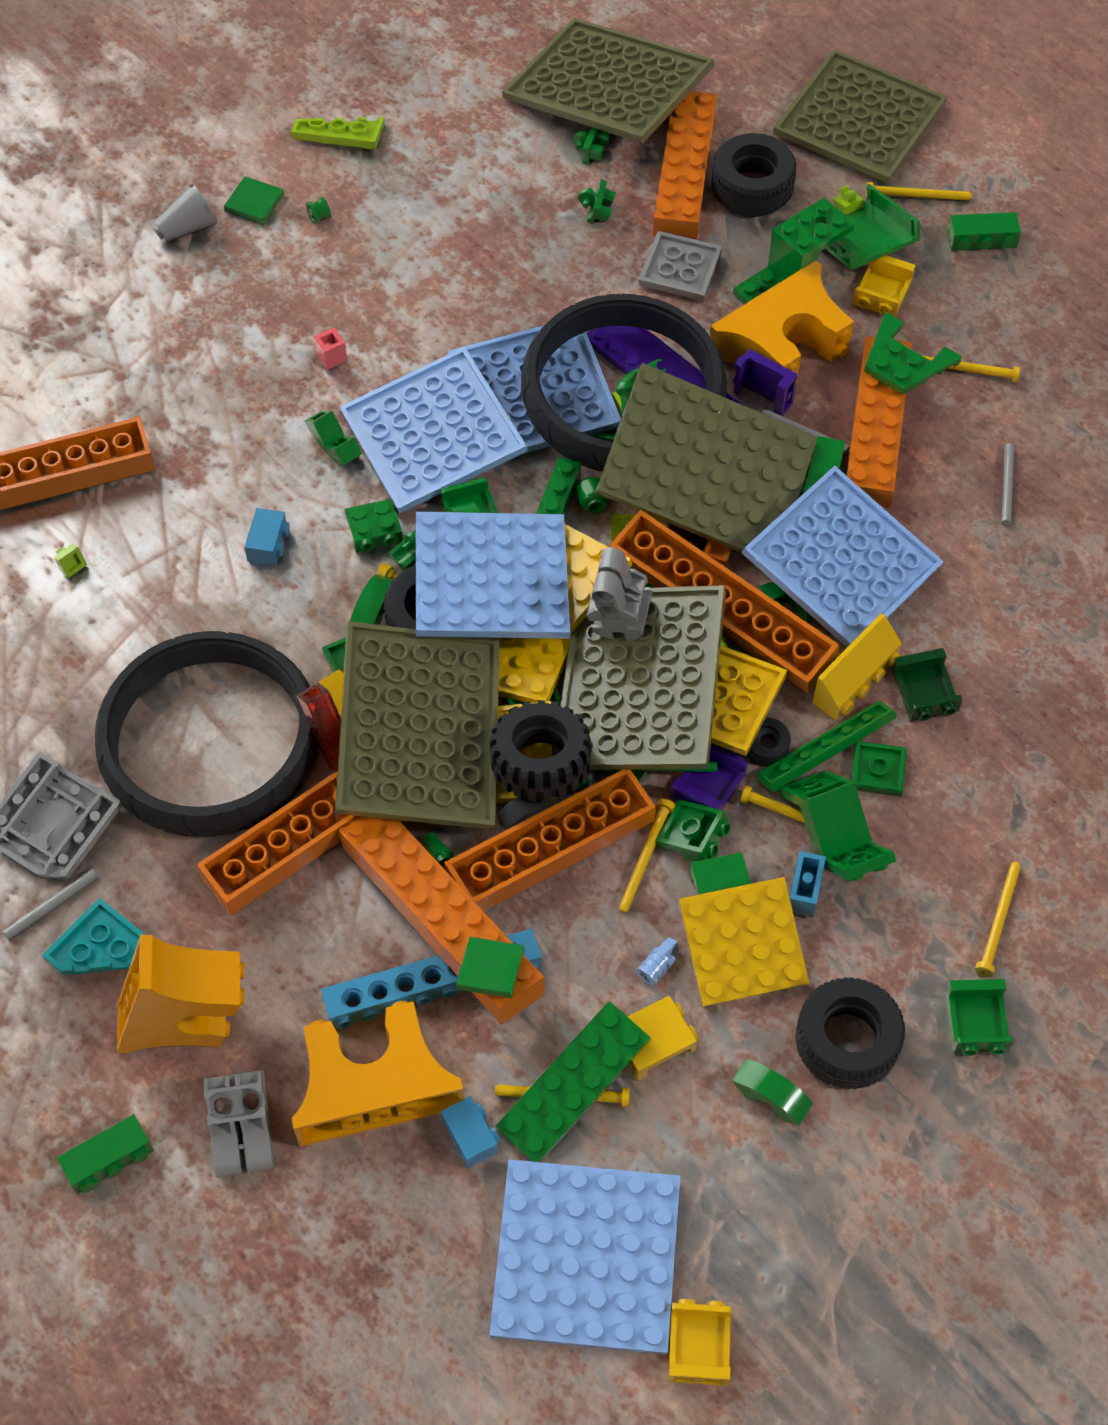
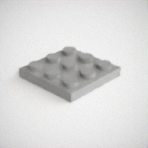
M658 231L640 275L639 286L704 301L722 253V246Z

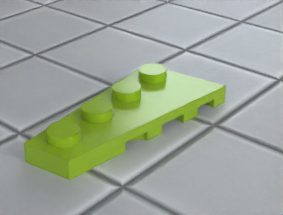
M357 117V121H344V118H336L331 122H325L324 118L296 119L291 130V139L320 142L322 144H336L345 147L376 149L385 125V117H377V121H366V117Z

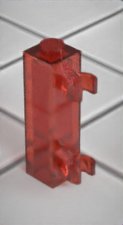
M318 682L297 694V698L329 769L335 773L338 771L341 717L330 692Z

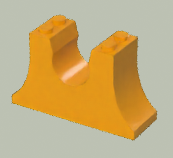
M817 260L711 325L710 337L716 344L722 361L735 364L741 355L744 356L751 349L798 374L801 354L794 343L806 344L812 347L819 356L831 363L847 355L850 350L854 321L831 300L825 291L821 280L822 265Z
M141 934L118 1000L117 1053L128 1054L141 1049L163 1046L221 1047L225 1037L230 1035V1021H226V1016H235L239 1007L243 1006L245 1001V989L240 988V979H244L245 963L240 962V952L187 948L164 942L153 935Z
M399 1001L392 1004L391 1007H386L385 1028L389 1045L381 1058L368 1064L354 1063L343 1055L339 1035L331 1020L326 1022L324 1020H316L303 1027L309 1055L310 1077L304 1101L292 1117L293 1129L299 1147L441 1114L442 1110L464 1100L461 1078L446 1071L429 1052L420 1031L414 1001Z

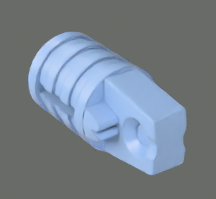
M668 937L659 947L656 946L650 955L647 956L646 960L641 963V966L636 969L637 975L647 984L655 986L658 980L662 978V975L675 962V955L680 950L678 942Z

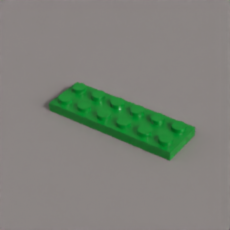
M608 1001L495 1127L532 1162H542L649 1043L651 1037L613 1003Z

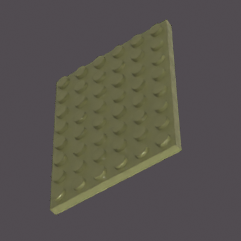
M573 18L502 91L503 99L643 144L714 67V59Z
M642 363L639 366L595 493L638 511L641 509L650 516L742 553L743 549L798 499L817 436Z
M724 585L651 588L652 596L643 635L636 640H626L624 633L613 632L615 635L614 639L604 638L593 632L592 625L595 621H589L587 616L571 633L561 707L567 706L572 709L574 714H579L588 726L589 736L591 737L590 770L708 769L726 596ZM555 746L554 755L562 750Z
M348 621L346 627L335 814L494 829L496 779L491 768L490 736L492 735L491 730L493 726L498 723L500 639L484 637L416 636V629Z

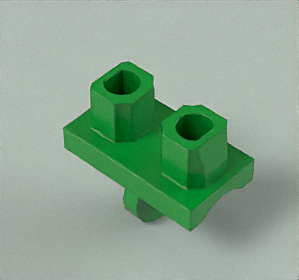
M592 127L590 132H577L574 135L573 142L576 145V149L582 150L585 154L582 163L589 165L591 159L602 161L605 147L598 144L609 146L611 133Z
M603 179L600 180L597 190L593 191L592 188L588 187L581 190L578 195V201L584 208L590 206L586 222L591 224L595 218L606 222L611 214L612 208L602 205V203L611 206L616 192L607 189V181Z
M416 530L412 533L407 532L403 536L404 540L389 552V557L403 570L413 567L416 563Z

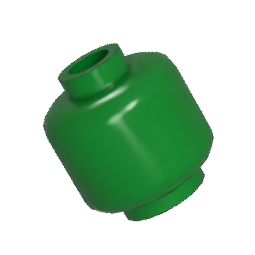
M586 477L576 487V495L580 507L584 511L598 513L604 510L609 503V498L595 493L600 478Z

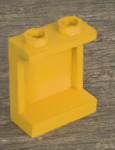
M887 255L869 262L859 287L855 289L852 304L882 315L888 312L896 317L912 283L916 265Z
M670 995L627 1016L651 1037L649 1043L629 1064L637 1081L647 1077L649 1069L684 1051L689 1050L690 1053L696 1051L698 1035L692 1025H687L683 1019L685 1015L682 1007L678 1002L674 1003Z
M680 1299L678 1303H672L668 1382L716 1386L729 1385L731 1306H725V1303L721 1301H709L707 1305L696 1304V1301L691 1299Z

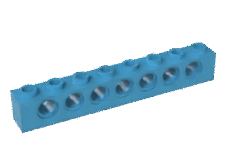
M532 928L507 935L513 944L524 945L525 957L537 969L542 968V957ZM437 955L322 988L321 992L329 1021L331 1020L334 1028L343 1029L351 1026L353 1022L377 1019L381 1014L386 1013V1007H391L392 1004L399 1001H414V1005L421 1006L443 996L445 998L454 997L464 990L456 988L458 976L453 975L452 969ZM432 977L439 979V982L436 984H429L426 981ZM404 985L413 986V989L408 992L400 990ZM377 993L387 994L385 998L380 1000L373 998ZM352 1000L360 1002L356 1007L347 1006Z

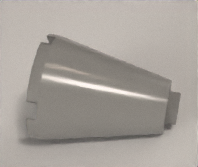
M191 184L154 222L156 227L153 229L160 240L165 238L166 241H170L212 226L218 221L213 211H210L208 203L195 185Z

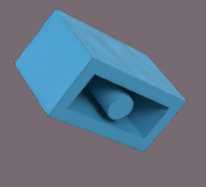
M256 508L244 546L247 561L276 565L278 556L283 554L284 536H288L290 523L286 522L285 512Z
M799 851L790 893V902L794 914L813 918L826 856Z
M469 1096L441 1111L442 1122L468 1169L498 1153L497 1143L500 1142L499 1136L494 1127L488 1128L484 1121L487 1115L480 1102L475 1104L472 1097Z

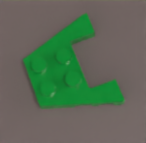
M886 312L866 361L864 372L903 395L926 383L928 378L936 374L941 375L945 369L952 365L955 367L961 363L962 356L946 346L932 360H928L894 340L893 338L903 328L904 322Z

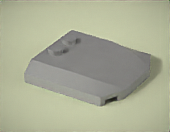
M39 751L0 802V852L38 877L69 879L123 806L122 802L101 788L94 787L62 767L54 759Z

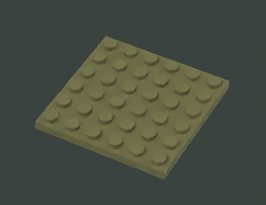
M833 49L774 126L773 134L885 183H889L943 108L947 96Z

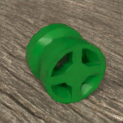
M324 197L318 198L314 203L311 201L306 203L308 215L314 224L318 223L322 218H331V211Z

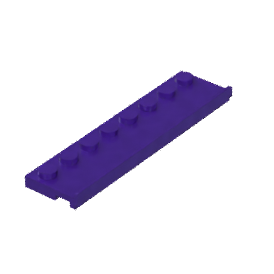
M608 326L587 332L592 348L625 375L639 368L642 363L648 365L654 360L662 359L657 362L659 370L666 368L664 372L707 390L702 372L647 329L632 326ZM727 392V399L745 406L743 403H741L734 396Z

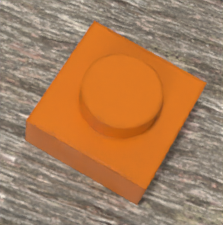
M708 540L704 553L726 567L732 549Z

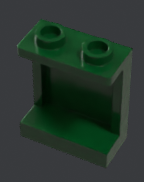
M944 648L896 657L894 660L892 673L910 722L916 720L926 721L939 715L950 716L960 709L963 699L961 695H956L944 665L947 657Z

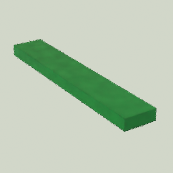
M879 700L756 773L757 780L773 793L896 719V713Z

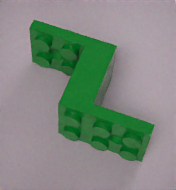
M823 197L772 229L768 267L734 287L733 294L743 304L748 303L761 295V292L769 290L812 262L818 261L819 252L852 232L854 223ZM821 222H822V223H825L826 226H824V225H817V223H821Z
M822 770L786 784L779 789L782 798L800 806L814 854L826 856L825 869L847 881H857L862 879L864 874L868 872L883 871L888 868L889 864L896 862L894 851L872 841L855 782L830 771Z

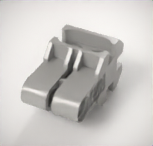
M609 547L602 551L587 618L589 621H595L592 625L593 632L604 638L614 639L615 635L613 632L624 633L626 640H636L643 635L652 590L651 587H645L648 582L647 576L635 569H630L624 552L617 548Z
M264 1071L204 1079V1098L207 1101L208 1110L207 1124L211 1137L214 1168L217 1178L243 1174L241 1149L245 1150L248 1173L274 1170L270 1111L267 1104V1086ZM249 1093H254L259 1098V1104L255 1109H248L244 1104V1098ZM221 1097H225L230 1101V1109L225 1114L218 1112L216 1109V1102ZM239 1121L243 1133L244 1144H240Z

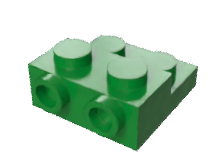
M392 499L344 509L356 553L367 552L384 546H394L403 541L402 530Z
M679 799L656 842L659 847L681 852L684 859L700 861L715 858L719 853V842L722 837L726 838L729 835L731 825L724 810Z

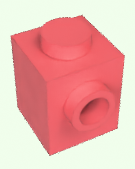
M335 328L314 336L316 355L327 370L347 361L345 342Z

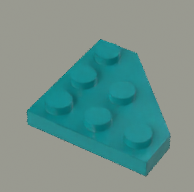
M99 897L42 954V957L62 975L129 969L140 935L146 934Z

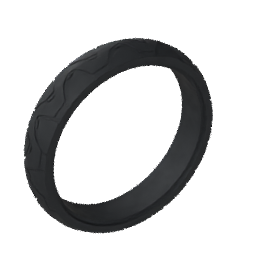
M607 294L605 296L588 298L575 303V305L572 304L556 314L540 329V332L532 340L525 355L523 370L521 371V392L525 409L531 423L535 426L536 431L541 437L567 459L579 462L581 466L603 472L613 443L584 434L567 424L551 408L541 388L540 377L549 358L568 340L584 332L608 326H632L659 333L679 344L692 356L703 374L708 391L726 398L725 367L714 341L698 322H695V319L690 315L659 299L636 294Z
M202 631L177 636L174 639L171 638L151 647L142 655H139L128 664L110 686L101 703L95 725V752L98 768L108 789L115 798L122 802L123 807L139 820L154 828L163 829V831L193 837H210L238 832L260 823L284 807L307 780L318 754L321 736V719L317 700L308 691L310 685L297 666L282 652L277 651L274 647L260 640L242 634L226 633L223 631ZM225 662L256 669L281 685L290 695L299 712L297 738L288 759L280 770L268 782L252 793L234 801L213 806L193 807L172 804L160 800L139 788L130 780L120 766L118 743L125 717L140 695L164 676L196 664Z

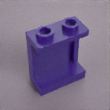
M749 349L735 363L734 393L738 395L746 387L773 401V412L784 416L793 404L798 374Z
M711 743L709 762H717V772L685 771L680 779L676 778L671 785L670 798L677 802L680 799L723 810L746 776L748 763L741 756L731 754L720 746Z

